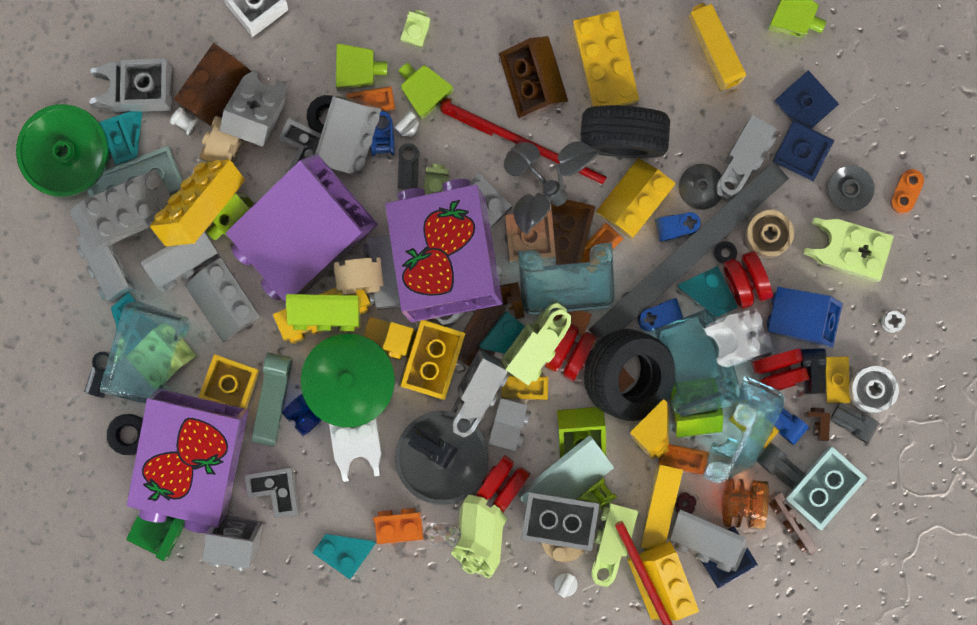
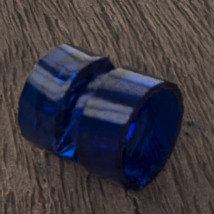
M303 394L295 398L281 412L289 422H295L294 428L302 437L322 421L308 407Z

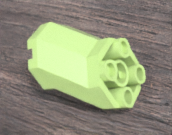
M468 495L459 510L457 543L451 555L458 559L465 572L469 574H474L475 572L486 578H491L500 564L503 526L508 519L499 507L493 505L490 508L487 506L486 503L488 501L483 497Z

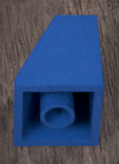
M777 287V292H774L772 297V314L767 319L768 332L776 336L833 348L843 303L828 295Z

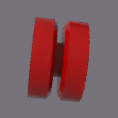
M754 250L742 255V265L735 258L723 262L728 286L742 310L753 306L754 296L761 302L773 297L767 273Z
M571 323L563 339L554 350L556 352L555 356L549 363H546L545 368L556 372L560 369L563 361H565L567 365L563 371V377L574 382L580 369L583 370L597 336L585 332L577 343L574 340L579 332V327Z
M800 348L751 362L754 374L759 375L766 372L770 374L769 377L758 380L757 385L760 394L771 390L776 392L796 386L795 383L809 380L805 367L793 370L790 365L802 362L803 355Z
M504 454L497 466L494 465L482 481L483 485L475 496L483 497L489 501L496 492L498 496L492 506L499 507L504 513L531 473L523 467H519L512 477L509 476L508 473L514 466V461Z

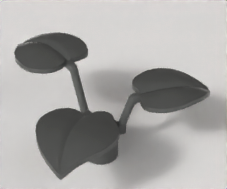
M578 141L566 145L558 155L560 164L556 166L559 183L553 180L546 181L532 165L540 157V152L534 144L521 142L508 151L504 160V169L509 175L520 176L529 168L544 184V195L541 193H537L535 197L530 194L524 195L514 207L515 222L524 234L527 235L547 215L550 203L554 206H560L566 202L568 194L564 190L566 186L563 183L562 175L572 176L581 171L599 154L597 149Z

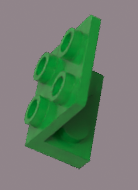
M137 516L126 540L155 554V558L163 562L167 561L184 529L185 520L167 516L165 522H150Z

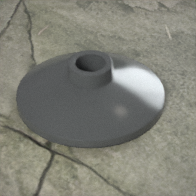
M696 164L689 167L682 174L679 181V192L684 202L690 207L700 210L715 206L722 199L717 195L716 188L722 176L715 167L708 164ZM699 182H705L707 188L704 190L700 189L698 186Z
M853 165L844 166L835 171L828 183V194L833 204L838 208L849 212L858 211L866 207L872 200L874 182L870 174L863 168ZM848 185L854 189L851 194L846 192V186Z

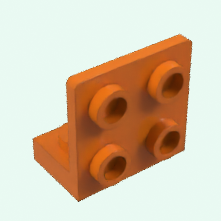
M416 508L401 509V514H393L392 510L378 511V516L373 517L377 544L424 540L421 512H416Z

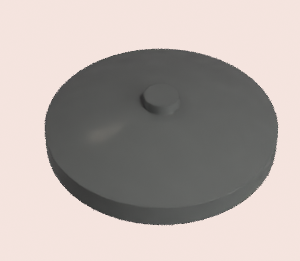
M435 411L418 417L405 428L396 447L395 462L402 483L414 496L429 503L451 504L465 499L479 487L488 468V448L483 434L478 427H476L472 434L466 437L454 433L453 419L456 415L454 412ZM465 418L460 419L457 423V428L460 431H467L470 428L469 420ZM418 427L458 449L447 469L431 461L427 455L408 445Z

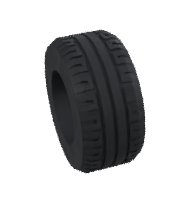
M617 105L589 107L582 114L580 142L597 149L598 155L623 158L661 157L665 155L669 148L670 118L665 112L643 107Z
M634 329L616 330L604 336L591 350L585 364L584 385L590 400L601 411L625 421L643 420L663 399L667 401L670 397L675 381L674 360L670 350L660 339ZM638 356L641 365L639 379L630 391L621 394L619 389L621 369L629 359Z

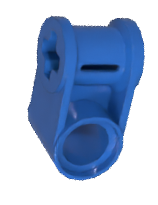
M381 111L379 118L386 117L389 123L383 129L376 126L372 138L371 155L376 156V154L390 153L391 156H395L393 121L387 112Z
M693 212L654 219L659 242L693 234L699 229L701 224L699 216ZM687 217H690L691 221L696 222L692 229L683 224L687 221Z
M677 298L644 310L638 318L639 327L648 332L684 321ZM647 315L655 319L651 326L649 322H644Z

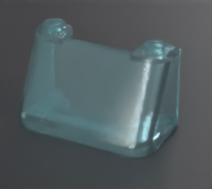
M612 243L598 244L592 247L590 262L543 266L542 256L536 251H518L523 309L526 313L539 315L548 305L555 302L564 306L567 312L604 309L613 304L615 293ZM553 308V309L550 311V313H551L552 311H555V310L559 309V308Z
M139 301L127 303L120 317L101 382L100 392L146 404L147 398L158 388L167 390L165 383L177 342L182 337L186 338L190 325L187 324L189 318Z
M706 309L655 329L657 338L668 347L674 360V382L677 394H674V400L671 403L675 413L681 416L734 407L743 403V396L734 366L724 367L718 365L716 358L719 356V347L711 336L706 335L704 329L707 328L709 323L717 319Z
M746 376L744 377L740 386L739 400L734 411V419L740 425L745 426L746 429L739 442L728 437L727 441L722 445H717L715 442L712 443L702 475L703 478L721 483L753 468L783 409L785 399L780 391Z

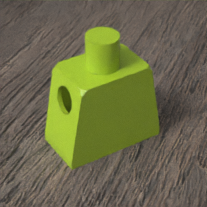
M780 0L768 30L804 38L809 29L822 33L827 21L815 16L819 5L813 0Z
M337 44V91L374 86V75H388V61H374V50Z
M407 62L398 71L406 80L400 86L401 90L421 120L454 91L451 84L426 65H423L416 71Z
M235 193L213 220L214 224L206 230L208 235L215 241L221 235H227L226 232L255 203L247 194Z

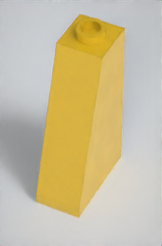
M705 3L693 7V11L689 14V19L720 92L741 84L747 75L713 5L709 4L706 6Z
M656 465L639 547L644 548V552L666 543L683 473L682 469Z

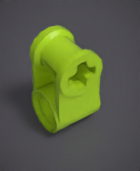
M602 478L575 500L599 503L600 509L613 501L617 495L610 491L605 484L606 480Z

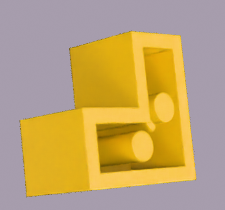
M369 317L364 337L377 343L387 352L388 357L401 360L402 356L407 358L415 331L407 326Z

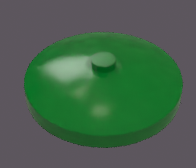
M57 104L37 111L25 122L17 139L16 158L22 175L35 189L55 197H71L87 191L101 178L109 159V143L104 128L93 115L73 105Z
M338 334L321 341L308 354L301 371V390L308 407L321 420L338 427H358L373 421L386 409L394 392L395 375L389 357L377 343L358 334Z

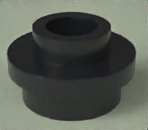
M729 241L720 242L714 249V257L719 263L723 264V262L730 259H736L737 249ZM722 249H727L730 254L728 257L722 256Z

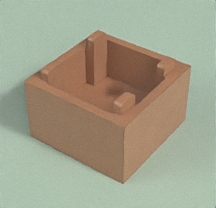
M552 210L548 211L547 215L527 235L517 226L514 214L505 215L509 263L552 260L556 258Z

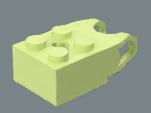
M813 219L812 224L818 226L828 235V245L824 249L805 248L803 251L804 255L812 257L822 266L832 268L833 270L873 282L881 280L893 241V235L840 219ZM865 248L867 255L862 258L858 249Z
M558 302L548 305L533 324L529 322L526 324L501 358L505 370L527 385L531 381L535 382L541 375V368L545 362L549 363L556 353L554 350L571 325V315L567 313V309ZM553 308H559V309H557V310H555V311H552V312L550 313V311H551ZM562 314L558 321H553L556 315Z
M611 503L608 504V507H603L600 520L604 521L602 530L597 529L594 543L598 544L591 570L595 584L608 587L614 582L621 556L627 557L628 553L615 528V524L623 521L632 538L638 515L637 510ZM602 568L609 570V577L606 580H599L597 577L598 571Z

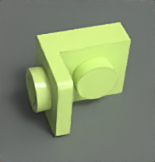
M414 10V12L408 11L407 21L400 40L423 48L431 24V19L427 17L428 14L419 10Z
M431 164V167H426L425 195L442 192L443 184L449 179V170L445 169L444 165Z

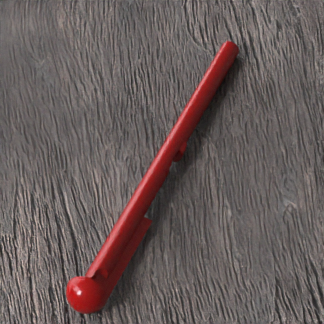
M445 98L441 101L440 111L444 115L446 114L490 136L494 133L515 144L521 142L532 143L538 148L541 156L560 164L558 153L452 104L451 98ZM587 167L578 172L602 185L607 176Z
M617 522L615 528L662 624L673 625L624 522Z

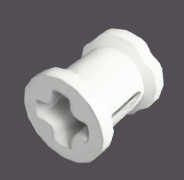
M180 106L173 114L170 124L178 125L190 136L198 127L201 119L192 117L184 111L185 108Z
M899 311L886 313L881 319V326L888 333L897 332L905 325V317ZM892 318L897 319L898 324L893 326V324L888 323V320Z

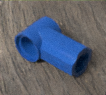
M772 400L761 413V416L780 430L778 433L792 445H795L809 429L805 422L796 415H791L775 400Z

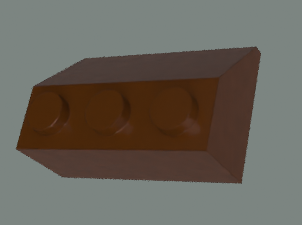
M549 36L529 38L499 53L518 118L547 111L568 102Z
M213 43L174 100L178 105L211 127L215 116L222 118L224 109L242 78L252 71L231 54Z

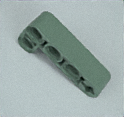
M268 352L266 354L263 373L265 374L252 435L253 443L276 446L291 373L292 357Z

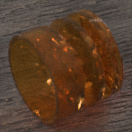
M727 478L721 498L723 526L731 527L734 517L735 527L740 528L743 518H746L748 528L764 530L769 505L768 481L751 480L749 489L745 490L743 479L738 480L737 488L735 489L734 479Z

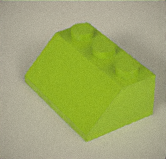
M286 294L287 324L293 326V330L306 331L307 326H317V331H331V327H340V331H354L355 327H360L361 299L358 295Z

